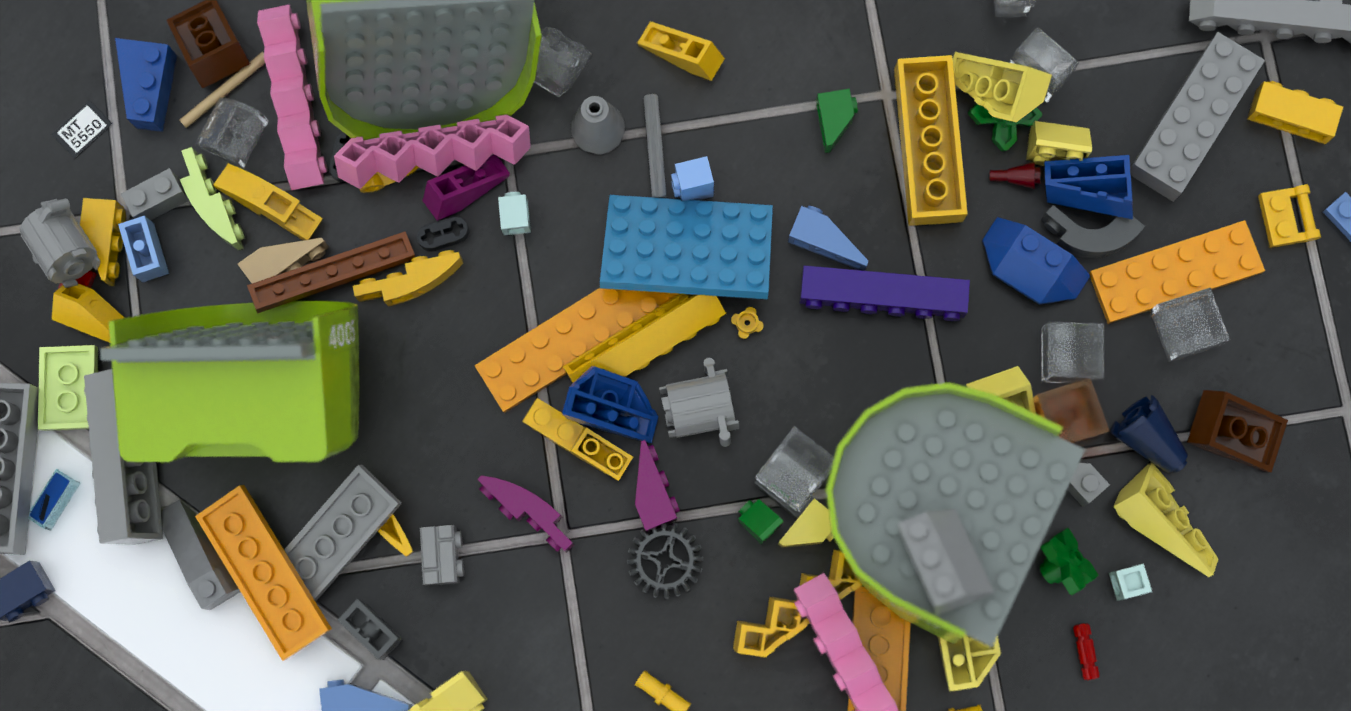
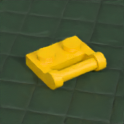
M1308 184L1264 192L1258 195L1270 248L1309 242L1321 238L1320 230L1316 229L1308 196L1311 192ZM1297 197L1305 232L1298 233L1290 198Z

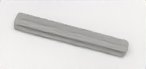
M647 94L644 96L652 197L666 198L658 95Z

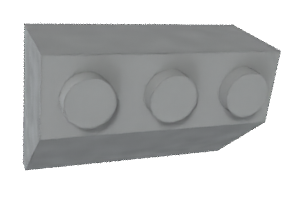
M955 509L928 511L898 523L901 540L936 617L994 593Z

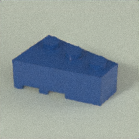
M115 38L127 119L137 129L163 132L177 59L176 53L168 44Z
M1129 155L1083 158V161H1079V159L1044 161L1047 203L1133 219Z

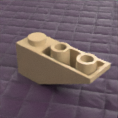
M322 238L261 247L239 262L238 266L249 281L255 283L302 267L310 261H317L326 253L325 250L329 246Z

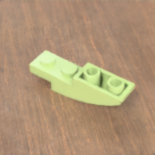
M192 147L182 150L190 176L184 177L180 181L192 206L207 225L228 244L237 250L244 249L241 242L242 239H245L239 223L235 224L232 215L236 214L233 203L230 199L226 200L220 192L217 193L216 188L213 187L212 179H207L204 170L208 169V165L203 154H198Z

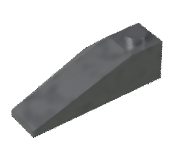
M179 499L161 510L162 530L199 606L204 610H212L240 593V590L195 516L197 514Z

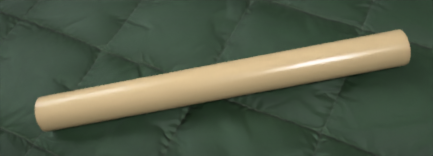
M261 52L250 61V65L240 69L179 121L186 128L189 127L265 64L264 53Z

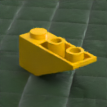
M83 198L80 226L97 251V257L100 260L97 270L101 280L109 286H114L115 279L119 277L120 266L117 262L118 252H121L123 248V239L118 224L126 222V210L116 200Z
M78 284L68 288L62 285L53 293L52 320L109 343V321L125 318L97 292Z

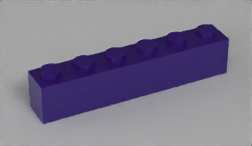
M803 266L800 304H806L805 307L809 309L833 306V310L842 312L849 311L850 308L861 309L860 312L865 314H876L877 310L888 311V315L904 316L905 313L916 314L917 318L931 319L932 315L943 316V319L946 321H959L960 318H964L968 313L970 280Z

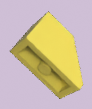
M814 498L779 541L778 545L784 548L822 544L825 539L831 542L834 537L829 510Z

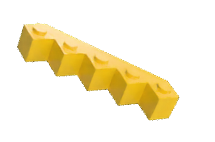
M833 549L830 574L827 578L841 600L852 591L861 587L862 583L857 578L843 552ZM801 573L800 585L818 575ZM769 597L765 625L737 621L733 649L740 654L767 657L786 640H790L806 628L809 621L806 616L803 618L800 616L794 604L796 601Z

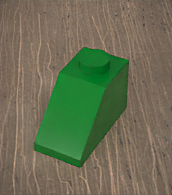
M850 89L817 94L816 107L825 153L832 151L851 125L854 113H858L856 97H851Z
M760 499L755 503L749 500L738 511L741 514L738 522L760 545L783 523V520Z

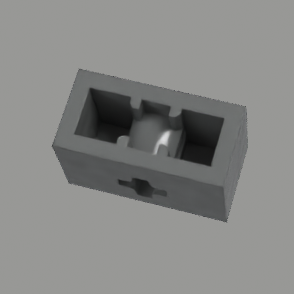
M357 599L338 619L378 660H384L403 640L366 602Z

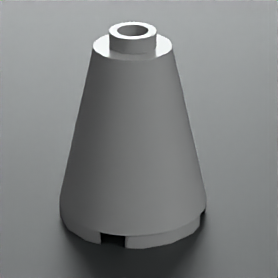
M591 96L585 99L575 113L571 123L573 139L580 149L598 155L611 152L619 146L625 131V123L621 113L617 108L599 96Z

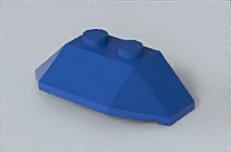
M997 217L982 240L992 275L1039 305L1076 299L1090 278V274L1071 253L1024 224Z
M591 366L569 386L562 415L568 420L610 434L639 441L645 440L647 443H652L658 420L656 411L652 409L647 396L637 381L595 366Z

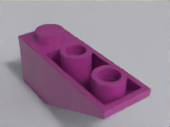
M643 440L641 441L635 506L645 531L650 532L654 527L657 529L664 523L667 525L677 521L676 513L680 512L675 497H668L665 487L670 485L664 470L658 472L654 463L659 460L654 446H647L646 441Z

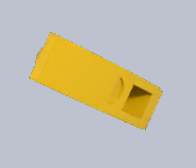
M229 163L213 184V187L257 215H264L303 241L310 240L323 218L299 204L300 200L287 192Z
M453 250L440 252L438 257L428 258L427 256L415 257L411 259L410 263H405L407 274L403 275L402 272L391 273L386 276V279L377 281L375 278L363 279L359 281L360 284L353 286L354 296L359 302L383 297L388 307L404 303L431 291L458 270L463 264V259L459 252L455 253Z
M539 398L535 399L522 420L524 424L536 430L548 440L617 481L620 480L633 456L587 427L568 420L561 412Z

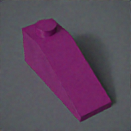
M493 154L477 171L468 166H463L428 180L422 201L438 221L470 205L508 178L510 172L498 156Z

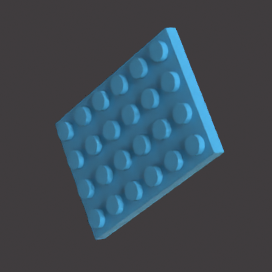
M610 195L600 288L768 299L773 205L699 200L681 201V199Z

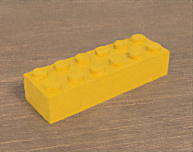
M952 55L897 59L894 74L908 226L963 222L968 213Z

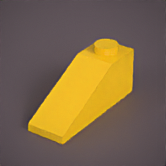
M651 21L637 42L640 47L675 66L712 81L725 59L712 41Z

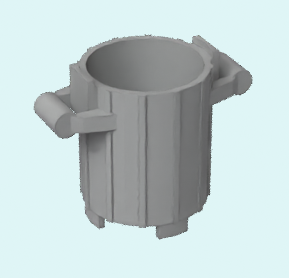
M67 198L41 202L42 207L36 209L22 222L19 228L21 237L33 254L34 262L40 265L48 280L55 284L62 283L65 288L78 285L76 279L81 278L92 267L95 270L98 269L100 260L97 257V251L71 212L70 203Z
M706 358L704 360V371L708 376L659 387L660 394H668L667 397L662 398L663 408L666 412L667 427L674 426L675 430L668 431L669 438H679L719 430L720 444L727 447L731 443L729 431L739 429L738 420L735 421L727 382V369L715 371L714 360Z

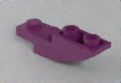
M480 476L477 479L482 484L479 490L490 501L495 497L502 504L498 509L509 520L515 517L520 521L528 514L530 517L526 521L537 532L543 529L549 535L546 541L557 552L562 548L567 553L574 546L555 526L563 517L540 497L523 487L505 480L487 476Z

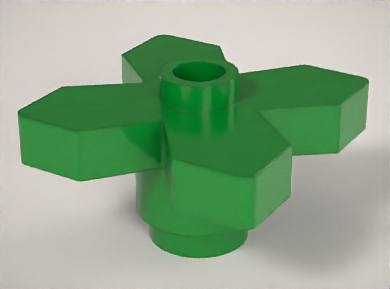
M977 103L968 111V115L977 125L994 124L992 142L1002 152L1007 151L1017 141L1016 125L1029 127L1042 117V112L1037 107L1016 123L993 117L985 107Z
M1069 528L1059 532L1054 538L1040 546L1047 557L1044 559V563L1040 565L1042 576L1050 584L1062 582L1070 595L1081 591L1086 587L1087 583L1098 577V573L1091 562L1085 559L1078 550V541Z

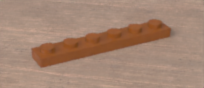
M402 232L249 284L247 287L258 314L409 262L415 258V254L406 232Z

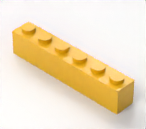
M678 294L567 363L563 368L572 383L591 366L627 377V375L635 370L647 367L650 361L659 355L668 354L678 343L692 339L702 328L716 324L726 312L717 296Z

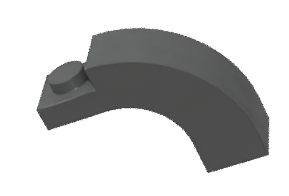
M1054 205L1041 219L1045 222L1044 226L1048 231L1061 236L1056 245L1073 256L1091 259L1103 258L1119 252L1145 227L1134 216L1133 219L1117 216L1109 225L1103 228L1086 229L1074 223Z

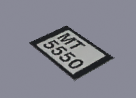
M89 100L51 135L76 158L112 123Z

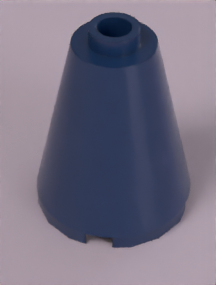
M1151 395L1150 400L1146 396L1132 404L1122 413L1125 417L1120 424L1117 421L1113 423L1110 431L1115 438L1166 473L1172 471L1177 473L1186 466L1188 453L1154 395Z

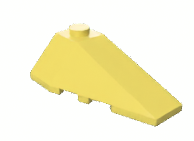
M955 52L953 56L955 85L973 97L977 104L985 107L993 117L1016 123L1044 102L1052 77L1051 74L1028 66Z
M1152 462L1147 464L1119 492L1113 506L1117 514L1122 519H1125L1132 528L1204 575L1212 576L1218 562V557L1202 532L1197 528L1193 529L1187 516L1189 512L1185 505L1179 507L1171 494L1175 491L1171 483Z
M461 671L430 693L432 695L430 699L426 698L415 704L409 711H482L485 708L482 703L488 699L470 672Z

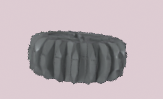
M666 523L661 525L662 531L657 532L656 527L651 529L652 534L650 535L642 529L640 533L645 539L643 541L636 537L633 539V542L639 546L638 550L634 548H629L628 550L630 554L636 555V559L627 560L628 565H636L637 567L629 571L630 576L638 573L640 575L635 580V585L638 586L643 581L647 583L643 588L644 593H647L651 587L655 588L653 592V597L655 598L658 597L659 590H664V598L669 599V590L674 589L675 596L679 597L680 591L678 587L682 585L684 590L688 592L690 587L686 581L688 579L693 583L698 581L695 576L691 575L692 572H702L701 567L694 566L695 562L703 561V556H694L695 552L701 550V546L691 547L690 544L696 540V537L692 535L685 539L684 537L688 532V529L685 527L681 530L680 534L676 533L678 526L676 523H673L671 531H667ZM667 537L661 551L645 550L652 541ZM675 540L679 541L686 548L689 562L682 561L674 556ZM670 546V559L680 565L674 563L671 566L668 565V568H664L661 575V562L651 556L657 558L660 555L663 556V553H667V549ZM642 558L657 565L655 581L645 574L642 568ZM682 569L686 571L679 580L663 584L669 570Z

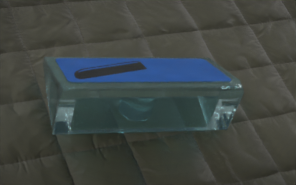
M56 469L31 508L28 519L41 528L51 531L81 482Z

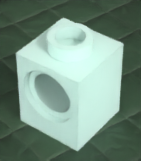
M508 192L504 194V197H498L503 235L531 233L526 194L521 195L520 192Z
M1144 564L1109 573L1117 601L1152 592Z

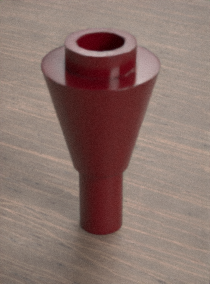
M1035 162L1012 167L1008 170H990V181H1008V183L1035 189V184H1040V167H1035Z

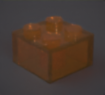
M1091 378L1049 390L1033 397L1036 415L1062 426L1063 428L1058 437L1072 444L1096 438L1109 432Z

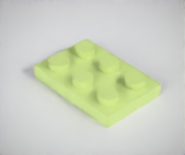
M97 346L39 347L38 430L89 429L84 375L98 372Z

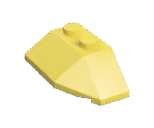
M965 634L955 644L938 637L949 692L979 687L1001 655L998 636L992 647Z

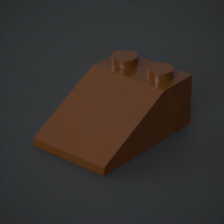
M205 0L166 20L189 68L202 89L250 65L217 0Z
M1204 390L1187 443L1210 453L1272 473L1288 420L1228 392Z

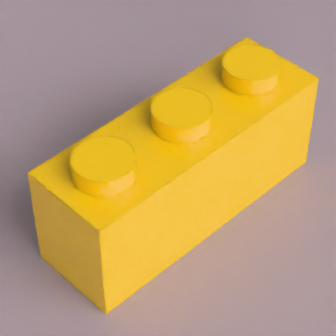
M1264 81L1255 91L1247 119L1327 144L1335 137L1343 106L1335 104L1331 99H1318L1309 96L1303 90L1284 88L1278 82Z

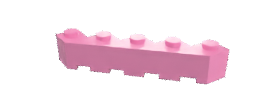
M290 4L258 11L257 24L265 46L264 61L271 79L270 95L278 116L277 132L285 154L284 169L291 190L324 184V173H327L328 169L325 157H321L318 142L321 132L318 121H314L311 105L314 95L311 85L307 84L304 65L307 64V58L304 49L300 47L297 29H301L297 13H292Z
M508 115L495 116L496 120L480 122L479 119L457 122V126L441 128V125L421 127L418 128L419 132L402 134V131L382 133L379 134L380 138L363 140V137L351 138L334 155L338 178L361 189L376 172L400 183L415 166L438 177L453 160L477 171L494 154L515 165L531 148L529 126Z
M825 573L795 588L794 591L798 601L794 602L795 607L802 618L807 617L817 636L813 640L821 654L826 653L836 672L833 678L840 691L845 689L856 709L855 711H898L895 701L882 683L876 665L863 647L855 626L844 611L838 594Z

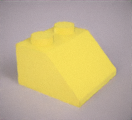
M1019 366L966 384L968 388L994 394L1036 414L1031 383Z

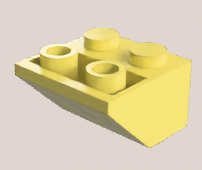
M1035 121L1030 128L1026 160L1034 161L1036 165L1045 166L1044 161L1079 159V161H1083V158H1088L1092 152L1089 128Z

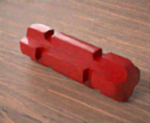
M1088 623L1075 625L1073 629L1075 637H1078L1076 644L1080 664H1083L1084 667L1081 668L1084 680L1097 679L1100 675L1098 666H1095L1097 659L1093 639H1090L1089 636L1092 635L1090 625Z

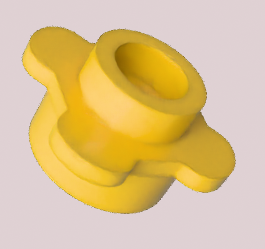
M748 307L745 311H742L740 314H734L731 318L732 324L736 325L739 330L738 336L742 339H747L749 334L755 331L761 332L763 329V322L759 321L756 315L757 311L753 307ZM748 320L750 324L745 325V321Z

